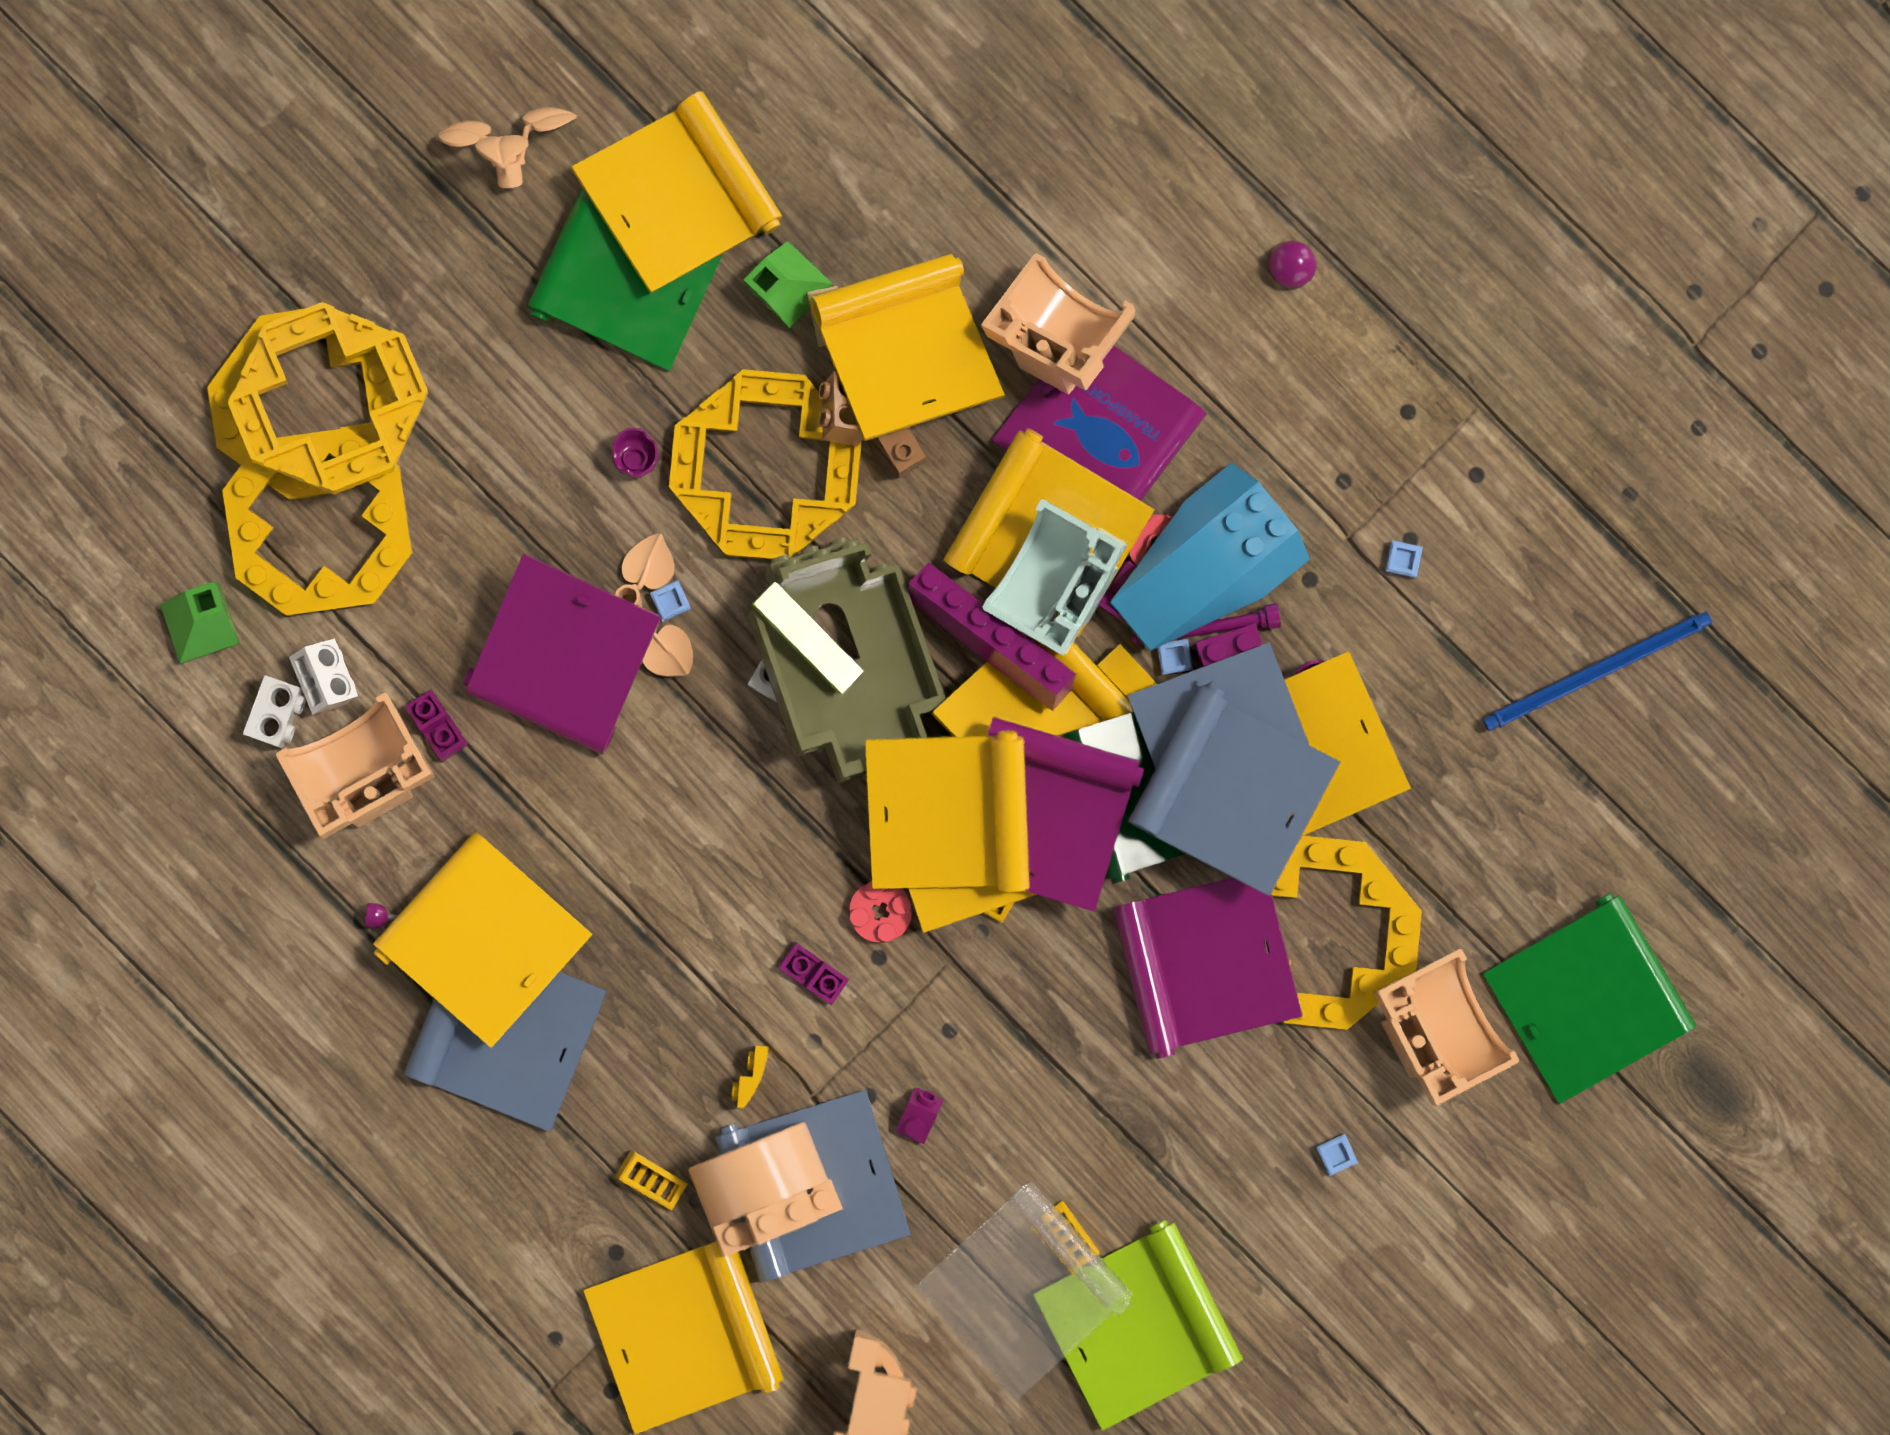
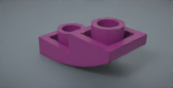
M431 689L405 706L442 762L469 745Z
M797 942L793 943L777 966L830 1005L834 1003L850 980Z

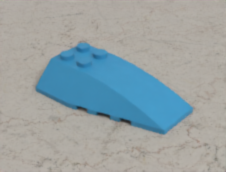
M1230 463L1182 503L1152 547L1149 548L1141 562L1111 600L1110 604L1121 615L1148 651H1151L1264 598L1309 561L1310 558L1298 529L1260 482L1235 464Z

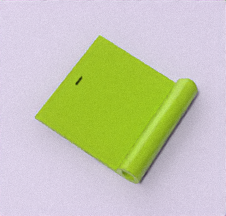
M1166 1219L1149 1227L1151 1233L1033 1294L1102 1431L1208 1375L1224 1371L1244 1359L1175 1222L1168 1224Z

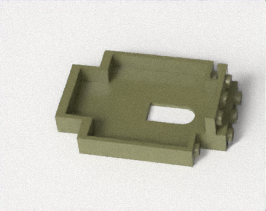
M847 537L833 540L829 543V547L819 549L818 546L808 547L800 551L801 555L790 558L788 554L778 556L771 560L772 564L764 571L769 586L776 582L814 621L815 614L821 606L834 605L842 611L859 658L853 661L863 670L861 675L842 694H839L755 608H752L747 615L796 757L826 748L837 783L867 774L866 739L927 738L921 718L932 715L931 713L946 700L899 565L889 567L888 563L881 564L870 569V573L866 564L867 559L872 554L868 542L859 544L858 538L848 541Z

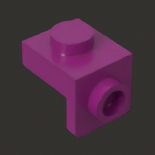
M914 1088L895 1132L925 1144L943 1100L930 1091Z

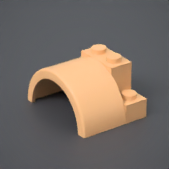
M1036 253L1031 257L981 326L988 338L1012 351L1019 368L1069 395L1075 386L1085 391L1088 389L1104 367L1102 360L1134 319L1135 308L1133 304L1127 301L1123 302V311H1112L1093 303L1065 283L1050 267L1046 258Z
M387 693L376 697L375 704L365 714L341 730L314 743L298 748H285L276 754L315 829L323 839L350 824L360 828L413 798L411 790L435 777Z
M1461 949L1373 992L1387 1018L1381 1024L1409 1078H1418L1432 1106L1443 1103L1519 1062L1516 1052L1502 1042L1482 1012L1471 989L1465 969L1467 958Z
M805 1122L795 1124L688 1169L722 1257L729 1256L753 1245L762 1244L843 1209L831 1179L828 1180ZM812 1188V1193L808 1195L806 1190ZM745 1215L746 1222L734 1223L732 1221Z
M856 1329L848 1369L861 1371L848 1432L835 1430L834 1435H907L910 1420L904 1419L906 1406L913 1407L917 1388L911 1387L912 1379L905 1378L897 1357L881 1339ZM883 1365L888 1374L874 1372L875 1366L882 1367Z

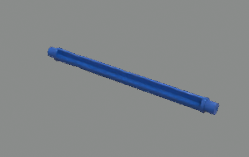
M1707 611L1697 616L1692 615L1689 619L1628 647L1522 700L1514 702L1498 711H1493L1492 715L1482 719L1484 726L1488 732L1497 727L1503 728L1505 724L1533 710L1539 709L1696 632H1701L1702 628L1712 624V619Z

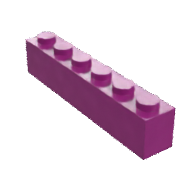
M929 562L910 581L908 592L914 607L1051 711L1071 692L1076 673L1019 630L983 610L984 604Z

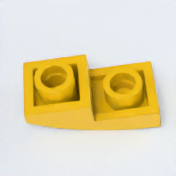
M1121 644L1097 665L1127 698L1129 694L1157 684Z
M756 1045L755 1052L749 1051L747 1070L753 1071V1077L740 1076V1081L733 1083L732 1101H738L737 1108H745L756 1092L766 1067L769 1046Z

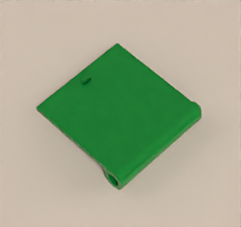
M581 187L527 307L532 310L530 315L541 321L547 322L549 318L558 319L664 370L670 371L723 254L650 294L584 188Z
M1611 892L1596 900L1597 907L1590 913L1483 973L1559 1104L1681 1037L1697 1026L1620 895L1614 897Z

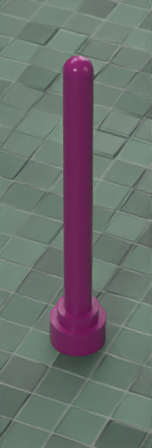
M1277 603L1264 605V608L1259 609L1258 613L1217 619L1177 639L1238 629L1255 623L1256 625H1261L1262 628L1268 627V630L1281 628ZM1135 634L1132 635L1131 642L1133 645H1144Z

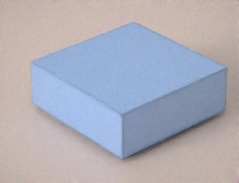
M1392 540L1385 572L1416 578L1423 547Z
M678 580L650 593L659 615L662 616L663 622L692 610Z
M1188 639L1168 642L1157 648L1162 676L1193 671Z
M1345 1134L1316 1146L1329 1176L1358 1163Z

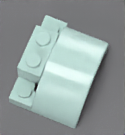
M1041 500L1036 508L1037 515L1020 552L998 587L987 597L983 610L1061 655H1065L1071 648L1082 626L1088 623L1119 569L1116 565L1128 543L1102 528L1096 529L1047 500ZM1057 612H1060V615H1058L1056 619L1052 621Z

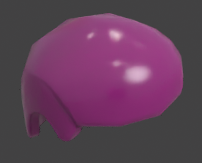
M1295 240L1279 243L1271 250L1267 261L1273 279L1278 284L1289 289L1303 287L1312 280L1317 269L1316 259L1311 249L1304 243Z
M627 428L618 433L612 443V462L623 475L629 478H642L653 471L658 461L657 444L647 435L644 429Z

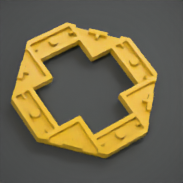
M323 302L264 324L258 335L259 339L253 352H250L240 374L241 378L235 391H232L227 402L251 461L334 495L393 472L428 395V389L405 335L395 330L390 331L377 326L374 322L354 314L349 315L336 310L334 306ZM335 334L346 361L376 350L397 401L369 412L380 439L379 441L321 463L310 435L280 447L259 395L288 384L278 361V355Z
M303 309L259 316L207 386L216 446L240 465L249 454L227 402L232 391H235L244 365L259 339L258 335L262 326ZM335 334L322 338L327 341L331 368L362 364L369 412L397 401L376 350L346 361ZM372 420L370 423L340 427V429H352L370 444L380 440ZM278 472L268 483L269 486L289 500L331 494Z
M743 369L720 390L718 389L702 402L697 409L675 425L669 488L726 556L772 560L778 556L788 554L792 558L856 506L861 443L858 446L830 441L825 500L793 498L790 529L729 524L731 492L701 490L707 430L738 433L740 403L747 402L801 407L799 438L822 440V427L819 426L822 400L819 399L817 389L805 375Z
M350 428L277 437L281 447L310 435L321 463L326 460L329 454L338 457L370 444ZM248 455L222 490L235 578L286 616L376 603L413 554L400 465L396 464L393 472L368 481L380 491L361 516L384 532L386 536L349 584L324 565L305 590L256 553L274 527L249 508L276 474V471L253 463Z
M1302 836L1276 883L1272 896L1297 898L1300 867L1360 873L1358 905L1389 908L1383 970L1352 967L1349 998L1297 993L1303 1016L1282 1021L1288 1024L1348 1030L1379 1004L1373 992L1416 972L1422 910L1366 842Z

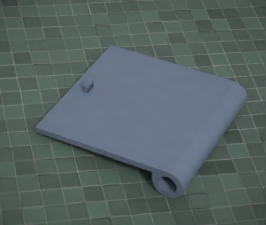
M1270 642L1128 695L1155 769L1196 695L1198 687L1206 689L1207 686L1205 685L1208 684L1225 693L1223 698L1228 704L1309 745Z
M1207 685L1206 689L1199 687L1128 822L1270 897L1333 778L1340 761L1228 704L1223 698L1225 693L1212 685Z
M559 972L492 1048L434 998L404 1075L420 1082L437 1086L551 1132L607 991Z
M867 1090L741 1129L738 1128L737 1124L719 1129L721 1135L716 1136L715 1139L720 1155H723L795 1124L805 1122L828 1180L831 1179L843 1208L819 1218L818 1221L762 1244L749 1247L760 1283L911 1235ZM810 1188L806 1191L809 1195L810 1193H812L813 1190L812 1188ZM745 1215L740 1217L741 1223L746 1222Z

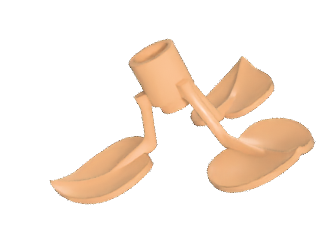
M552 107L532 110L522 117L523 123L527 124L524 126L522 136L487 137L486 135L491 132L489 125L479 121H464L442 130L436 135V140L439 139L444 144L457 147L476 143V150L483 157L491 161L493 167H496L498 186L501 188H514L523 183L521 165L525 164L524 155L529 145L528 135L530 131L534 129L543 132L556 129L577 119V115L567 110Z
M657 533L643 539L628 552L622 563V574L627 582L635 584L621 586L616 591V596L642 607L643 602L639 590L643 588V585L648 589L657 590L666 586L672 580L675 564L662 534ZM674 625L664 626L658 634L655 632L643 659L645 667L650 672L659 676L688 675L693 665V649L687 634Z

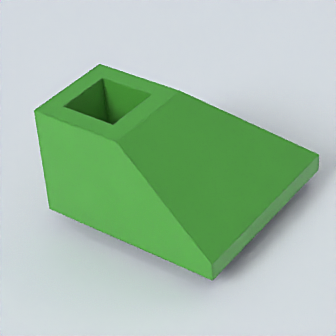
M788 241L766 256L744 279L745 287L789 329L810 309L807 292L828 288L833 285Z
M213 581L184 591L160 604L180 664L240 644L222 587L217 582Z

